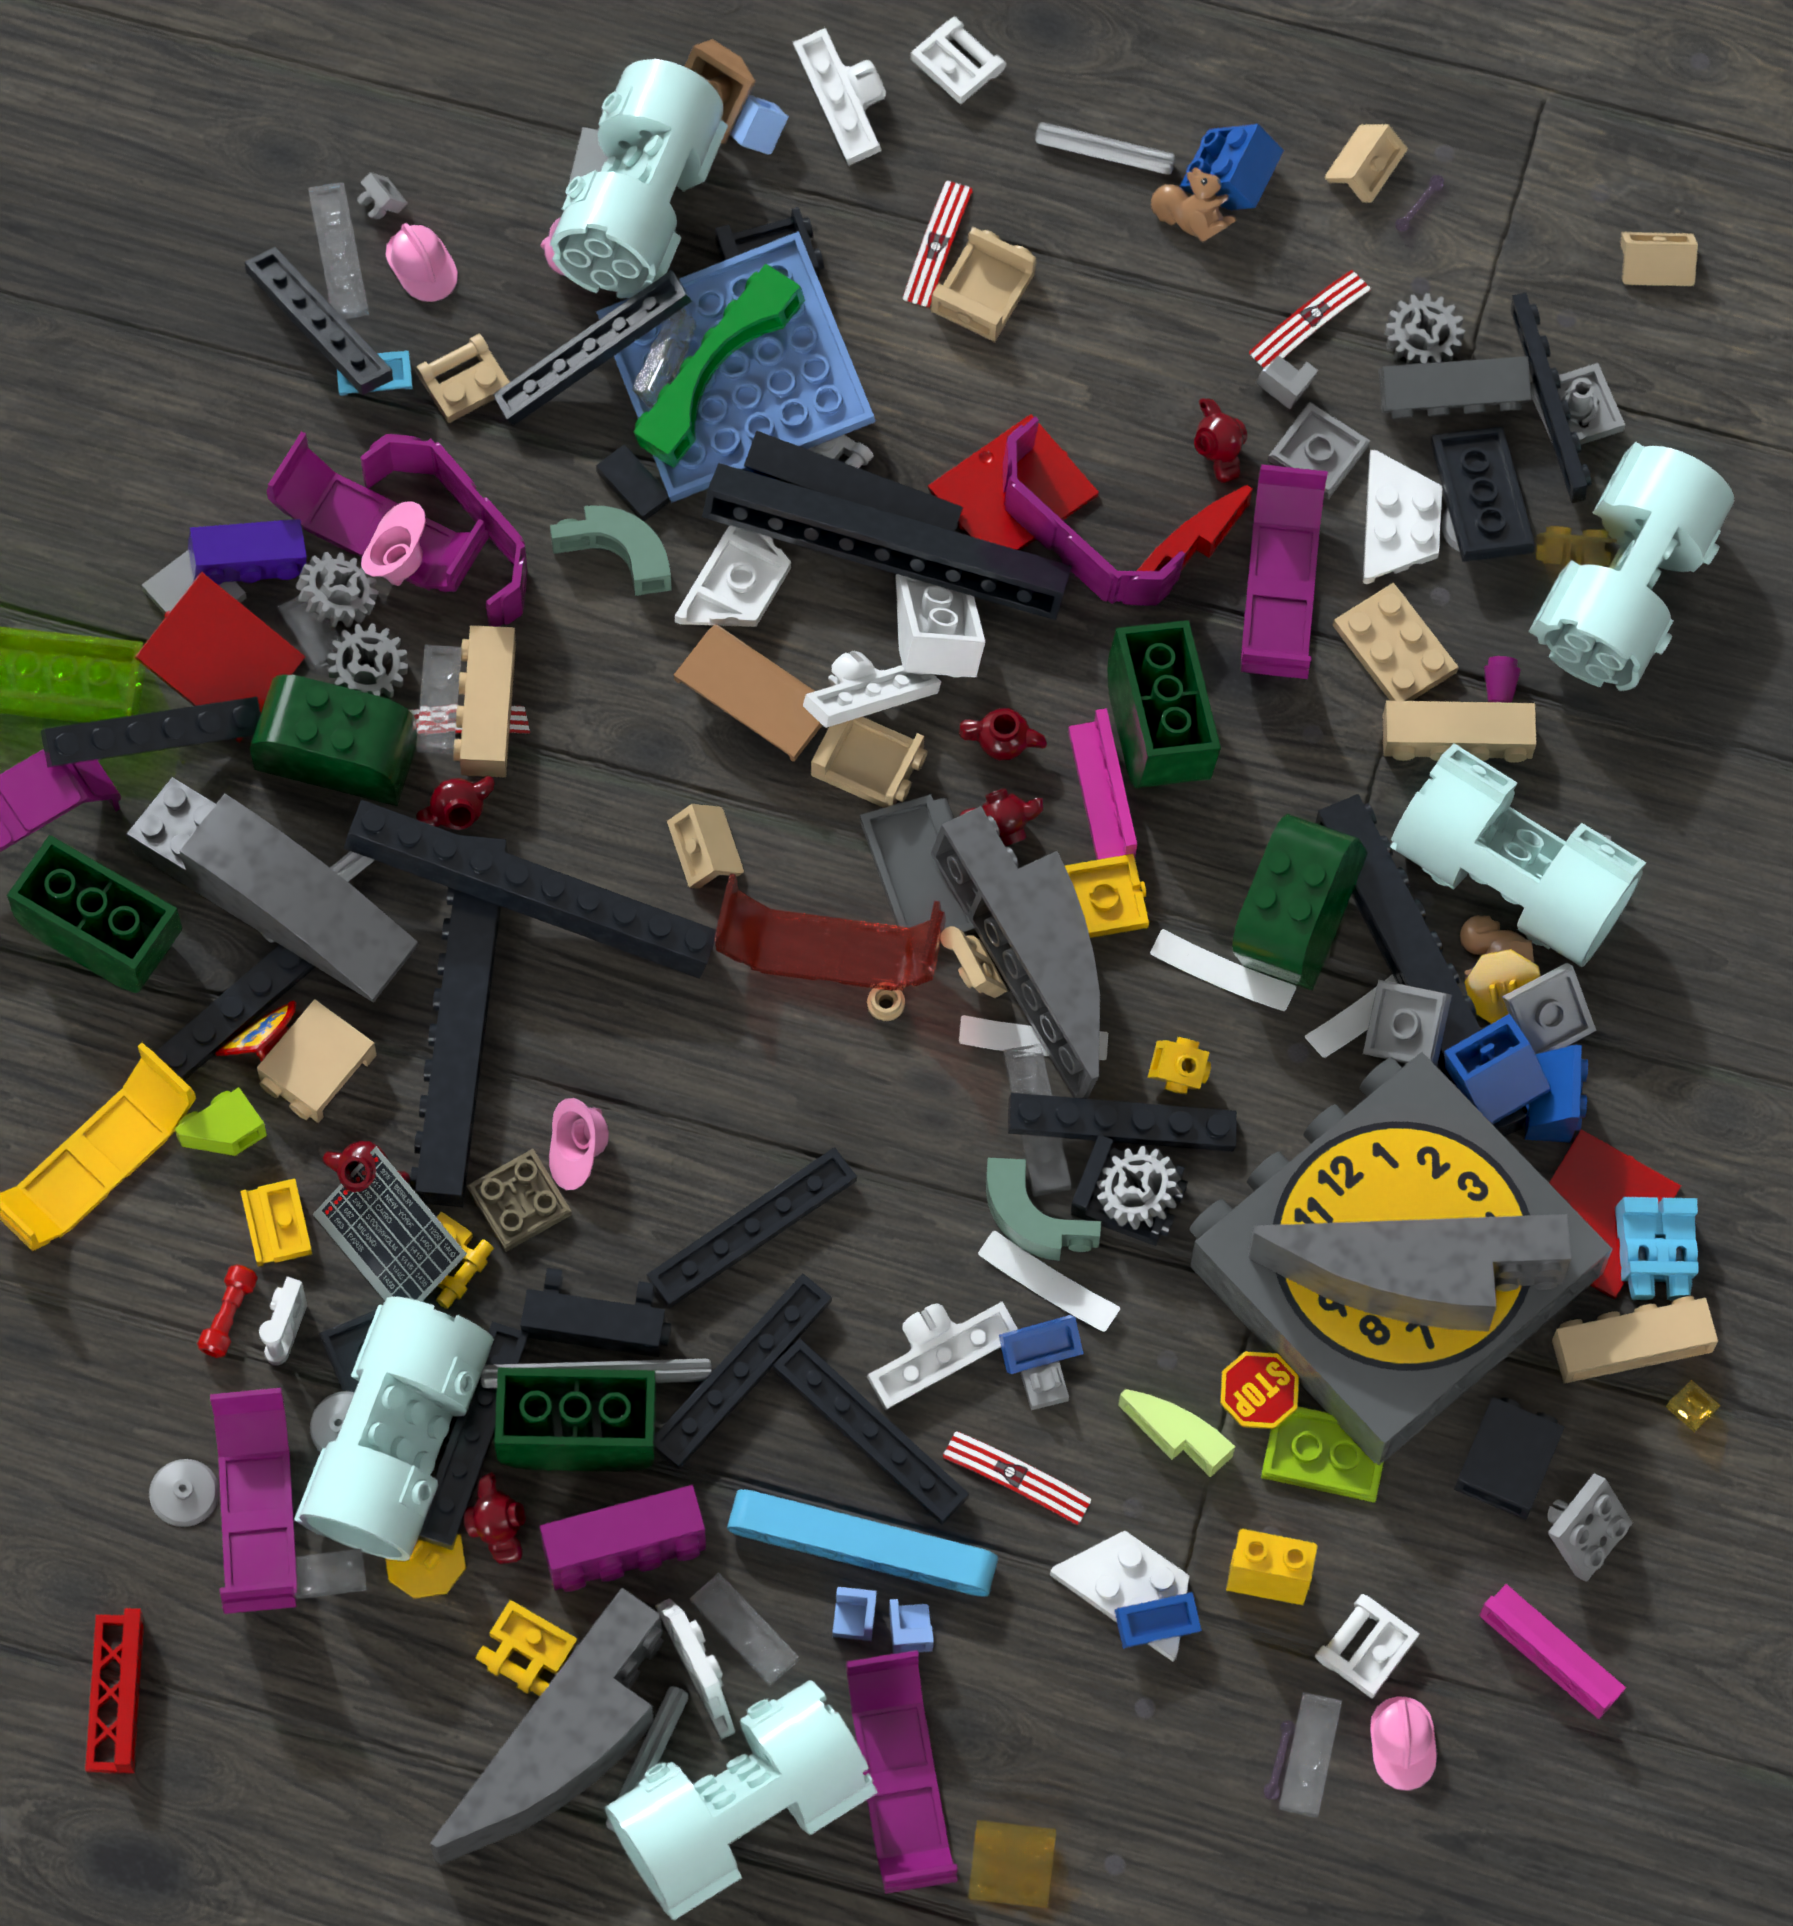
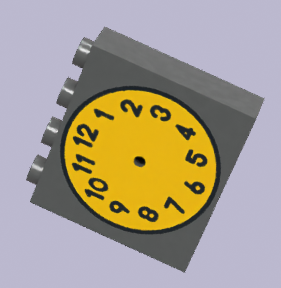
M1423 1052L1419 1053L1403 1068L1392 1057L1379 1064L1363 1080L1359 1087L1367 1097L1348 1114H1345L1336 1104L1328 1107L1310 1123L1303 1133V1136L1311 1145L1290 1162L1280 1151L1269 1156L1247 1179V1184L1254 1191L1234 1209L1224 1199L1214 1202L1197 1217L1190 1227V1232L1197 1238L1194 1242L1190 1267L1271 1353L1279 1354L1299 1376V1383L1327 1413L1338 1421V1425L1378 1466L1604 1273L1612 1252V1248ZM1559 1214H1567L1571 1261L1563 1284H1557V1287L1548 1290L1535 1289L1534 1285L1518 1286L1517 1289L1511 1291H1498L1495 1289L1496 1310L1489 1331L1445 1329L1412 1324L1370 1314L1331 1301L1249 1259V1246L1253 1226Z

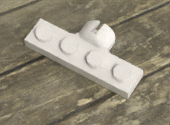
M826 28L793 42L848 165H852L880 152L881 148L865 115V110L869 105L885 97V89L875 70L874 64L869 60H864L851 67L844 66Z
M851 651L849 654H842L832 664L831 672L835 676L831 674L828 677L832 687L806 694L803 707L827 728L937 694L941 681L934 674L918 675L912 672H904L903 665L888 670H878L873 667L872 662L862 653Z
M1003 1302L961 1324L952 1322L942 1305L933 1304L921 1311V1314L916 1312L903 1323L902 1329L910 1342L911 1350L907 1354L868 1374L866 1377L882 1406L887 1410L1000 1348L999 1335L1018 1329Z

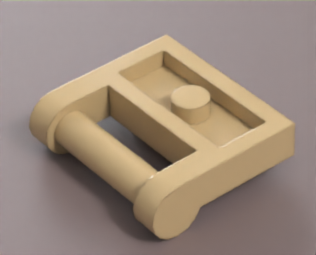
M481 334L469 338L470 343L432 363L427 364L424 362L415 367L421 382L448 424L494 400L493 394L510 383L491 354ZM476 355L480 360V363L440 384L435 378Z
M953 926L947 927L942 931L941 943L944 947L954 950L962 967L958 968L959 974L968 988L973 987L979 993L983 992L993 998H997L1008 991L980 939L974 936H965L962 930Z

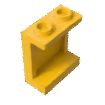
M1241 1529L1238 1533L1236 1549L1233 1550L1226 1590L1303 1605L1311 1583L1317 1545L1312 1542Z

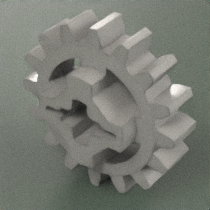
M1425 293L1423 301H1418L1414 294L1411 295L1409 305L1400 300L1396 311H1390L1389 323L1386 324L1385 335L1389 336L1387 348H1396L1394 358L1397 360L1404 356L1407 358L1406 365L1413 364L1414 362L1419 364L1441 362V359L1444 362H1452L1453 353L1459 354L1462 345L1460 341H1463L1465 330L1461 328L1462 316L1453 317L1456 307L1450 305L1445 308L1443 306L1444 298L1441 296L1436 302H1432L1429 293ZM1410 318L1411 323L1405 324L1404 329H1401L1402 324ZM1448 335L1447 341L1442 346H1439V342L1443 341L1445 336Z
M324 552L321 560L313 556L309 565H304L296 588L301 590L298 599L299 601L309 603L305 610L307 613L313 611L319 613L317 618L319 622L323 621L326 617L330 619L333 627H336L339 620L343 621L346 627H350L353 620L362 623L365 616L370 615L378 596V590L373 589L376 579L367 578L363 568L359 569L356 567V558H352L347 562L344 560L343 553L339 552L337 558L332 559L328 552Z
M373 623L370 624L368 631H363L362 627L356 624L355 634L353 635L343 630L341 634L343 642L333 640L332 650L335 653H330L327 656V663L332 665V667L328 668V677L337 678L334 685L377 696L384 693L389 698H392L394 694L392 685L401 688L404 679L400 675L407 674L408 664L403 663L407 659V651L398 650L401 639L396 637L389 640V629L385 628L381 633H377ZM348 653L352 662L347 664V668L344 670L342 662L344 656ZM391 658L393 666L391 672L387 675L386 669L383 666ZM361 660H364L367 664L361 666ZM374 662V668H371L368 664Z
M1141 1146L1138 1154L1133 1155L1128 1148L1125 1149L1126 1158L1120 1160L1116 1156L1112 1157L1115 1165L1112 1169L1103 1167L1102 1172L1107 1179L1097 1181V1186L1102 1192L1097 1197L1110 1219L1115 1218L1119 1226L1123 1227L1129 1221L1133 1229H1138L1140 1221H1145L1151 1227L1153 1226V1217L1158 1216L1164 1220L1167 1217L1163 1210L1166 1207H1176L1172 1196L1181 1194V1189L1177 1184L1181 1178L1168 1156L1164 1158L1158 1149L1149 1154L1145 1146ZM1136 1183L1139 1187H1142V1188L1145 1190V1192H1142L1139 1188H1136L1133 1184Z

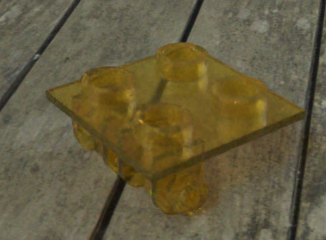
M1560 526L1546 527V532L1539 533L1536 538L1544 539V545H1537L1536 559L1542 560L1543 564H1562L1563 544H1566L1565 566L1570 562L1572 544L1577 545L1575 563L1580 565L1582 545H1585L1583 565L1609 566L1611 551H1604L1605 544L1617 543V539L1608 538L1609 531L1586 529L1583 530V534L1580 536L1571 535L1572 528Z
M977 1820L968 1899L1048 1908L1056 1829Z

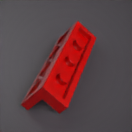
M125 1608L124 1615H96L86 1772L134 1773L144 1633V1616L141 1609ZM105 1625L123 1626L122 1643L114 1650L104 1641ZM104 1648L109 1655L102 1660ZM115 1660L121 1666L120 1681L110 1689L101 1679V1671L110 1662ZM100 1686L106 1691V1694L101 1698ZM112 1698L118 1704L117 1720L108 1728L98 1718L99 1709ZM98 1726L104 1731L99 1737H97ZM110 1737L116 1744L114 1762H95L96 1748Z

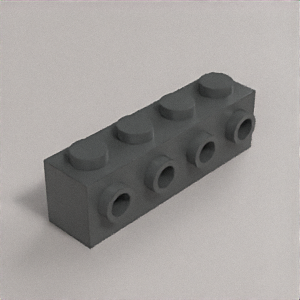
M1528 356L1383 366L1379 369L1382 413L1391 412L1392 419L1414 417L1413 411L1427 410L1428 416L1449 415V408L1464 407V414L1486 412L1485 406L1500 405V411L1521 410V403H1527L1531 400Z

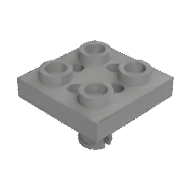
M1598 363L1559 375L1561 388L1557 389L1560 400H1567L1571 414V421L1567 422L1570 432H1577L1580 445L1624 431V420ZM1531 384L1532 399L1550 438L1534 384ZM1579 422H1582V425H1583V426H1585L1586 424H1588V427H1586V428L1580 427V426H1579Z
M1595 1473L1570 1505L1558 1499L1553 1504L1561 1508V1511L1550 1506L1547 1514L1548 1521L1554 1524L1548 1531V1534L1574 1575L1586 1582L1602 1566L1605 1558L1618 1541L1626 1535L1627 1530L1633 1524L1607 1480Z

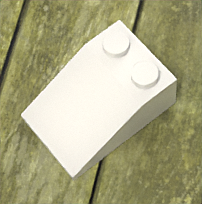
M896 574L898 641L904 672H912L918 675H948L956 678L962 676L976 677L985 646V638L974 596Z

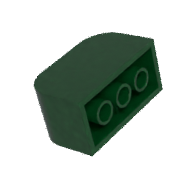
M1189 620L1116 628L1108 657V690L1131 784L1135 788L1210 780L1221 746Z
M279 675L272 679L250 745V753L254 770L398 806L419 739L414 715L407 708L392 700L302 676Z
M1286 814L1281 818L1266 847L1234 931L1233 953L1244 967L1313 991L1368 855L1359 838L1290 814Z
M51 835L44 841L7 894L15 919L31 935L114 985L134 993L141 991L182 931L176 907Z
M498 1367L495 1449L497 1460L500 1463L527 1470L608 1472L636 1471L648 1468L654 1464L655 1370Z

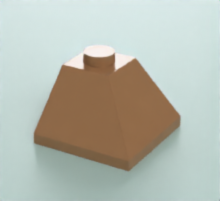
M711 39L693 47L684 67L699 74L718 92L724 110L721 120L728 125L721 141L724 144L731 134L754 86L755 80L740 56Z

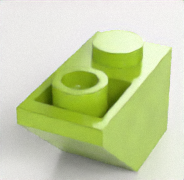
M240 1088L232 1092L224 1091L211 1101L209 1107L199 1113L194 1111L187 1114L179 1121V1126L174 1128L178 1142L182 1147L236 1156L267 1136L264 1122Z

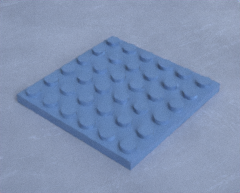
M799 231L680 278L679 280L692 302L614 356L639 419L644 412H649L656 404L661 389L666 384H671L678 376L683 361L688 356H693L700 348L705 333L710 328H715L722 320L727 305L732 300H737L744 292L746 282L754 272H759L766 263L801 286L805 302L783 329L766 333L747 342L733 352L715 371L705 387L698 406L695 423L696 441L673 469L653 455L671 503L708 489L718 463L748 472L753 471V469L744 467V463L756 430L809 449L876 422ZM627 300L596 311L599 320Z

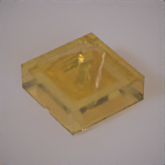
M1691 1380L1670 1400L1666 1408L1695 1433L1715 1414L1721 1405Z

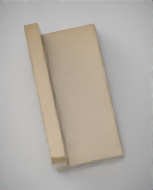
M1389 124L1360 125L1325 175V178L1329 183H1347L1362 202H1373L1408 148Z
M1622 232L1621 248L1624 254L1622 281L1625 285L1693 286L1695 284L1698 244L1694 234Z
M691 804L667 821L689 888H701L718 875L739 876L744 873L722 807Z

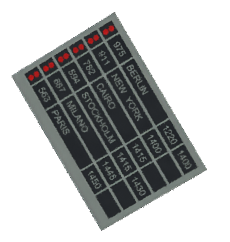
M376 1146L370 1152L376 1166V1175L370 1186L363 1191L354 1193L346 1190L340 1184L313 1215L385 1301L387 1297H402L422 1302L467 1253ZM362 1163L350 1174L357 1183L363 1182L366 1177V1168Z

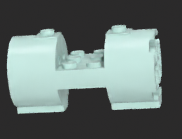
M647 59L632 63L624 70L615 92L605 99L602 105L604 112L598 123L600 125L598 141L601 149L609 159L602 166L601 172L594 170L582 177H575L569 183L566 189L568 196L562 207L564 212L550 242V246L553 247L554 251L552 260L559 270L576 284L597 293L599 288L617 292V298L630 299L667 273L681 240V237L674 232L677 218L674 209L669 203L675 187L677 186L682 191H685L706 180L728 127L721 120L724 111L723 103L715 88L694 71L664 60Z
M1635 442L1623 455L1593 511L1595 515L1602 518L1603 526L1610 537L1620 545L1612 563L1607 568L1597 565L1580 566L1571 560L1560 572L1529 630L1531 634L1538 637L1539 644L1549 647L1551 652L1548 657L1569 674L1591 685L1601 688L1603 682L1617 684L1616 687L1619 691H1626L1636 687L1652 656L1656 652L1662 654L1672 638V635L1667 632L1674 620L1671 619L1670 612L1665 603L1651 590L1661 574L1658 567L1671 571L1695 572L1703 563L1707 565L1711 563L1720 547L1715 544L1721 532L1720 528L1734 503V495L1730 486L1715 470L1691 455L1662 446L1644 447Z
M1453 744L1441 755L1437 764L1430 772L1429 776L1433 779H1428L1411 800L1391 838L1394 842L1390 848L1421 866L1422 870L1431 875V878L1436 883L1449 886L1453 890L1468 873L1476 882L1493 887L1501 892L1502 897L1508 902L1525 907L1517 923V930L1525 934L1528 940H1532V943L1544 946L1547 949L1552 948L1575 964L1583 967L1598 950L1620 917L1641 879L1642 869L1646 862L1583 823L1575 829L1567 841L1559 838L1510 807L1515 794L1516 781L1458 745Z
M387 1297L384 1304L379 1305L351 1374L353 1378L359 1381L337 1440L329 1442L326 1448H322L294 1521L317 1535L326 1536L354 1549L387 1559L407 1561L412 1555L438 1487V1481L431 1477L430 1474L434 1470L435 1460L442 1442L449 1431V1424L453 1416H464L466 1414L494 1339L483 1328L459 1315L453 1318L448 1314L433 1310L435 1306L421 1301L402 1297Z
M809 1680L777 1701L765 1699L755 1703L747 1710L748 1715L740 1719L742 1731L753 1754L750 1756L742 1754L735 1757L726 1765L728 1768L726 1771L716 1777L713 1775L703 1777L692 1785L682 1770L671 1762L668 1765L660 1763L645 1773L646 1778L638 1783L639 1786L605 1807L607 1817L633 1865L660 1903L664 1912L673 1920L742 1878L728 1844L783 1809L787 1808L795 1817L800 1828L811 1835L878 1793L870 1775L865 1776L863 1774L869 1767L856 1741L840 1715L835 1713L829 1705L825 1706L822 1703L826 1700V1696L813 1681Z

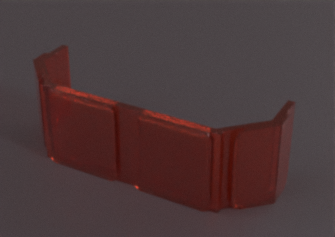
M730 874L714 942L716 951L736 962L744 963L751 967V970L760 971L764 974L808 980H828L845 985L889 991H904V988L907 986H918L933 980L941 946L940 937L945 927L946 916L945 911H941L940 901H934L930 920L910 928L774 910L740 892L736 874Z

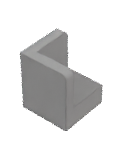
M1277 356L1269 366H1265L1261 371L1256 384L1288 409H1291L1312 383L1318 370L1308 362L1300 370H1297L1282 357Z

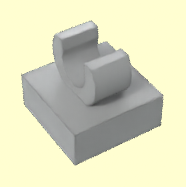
M370 172L361 181L367 191L359 196L357 200L359 204L367 206L372 200L375 201V207L368 214L370 218L380 219L387 210L399 213L408 204L388 177Z
M1059 1361L1021 1371L1031 1410L1069 1401Z

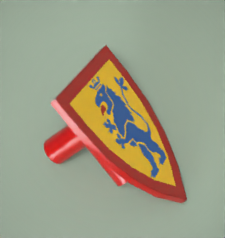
M293 1000L273 1010L249 1025L215 1052L216 1056L255 1052L262 1062L289 1030L286 1025L296 1011V1001Z

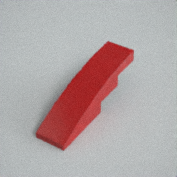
M1245 485L1213 502L1184 522L1151 553L1137 571H1160L1181 550L1185 553L1181 571L1196 551L1210 558L1250 505L1253 489Z

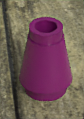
M1507 656L1488 658V665L1484 666L1488 702H1513L1521 669L1517 667V659Z

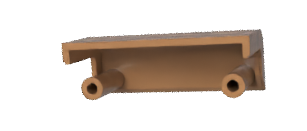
M717 624L707 631L674 674V680L678 684L682 682L784 751L790 756V760L794 762L822 727V724L803 707L806 694L815 692V690Z

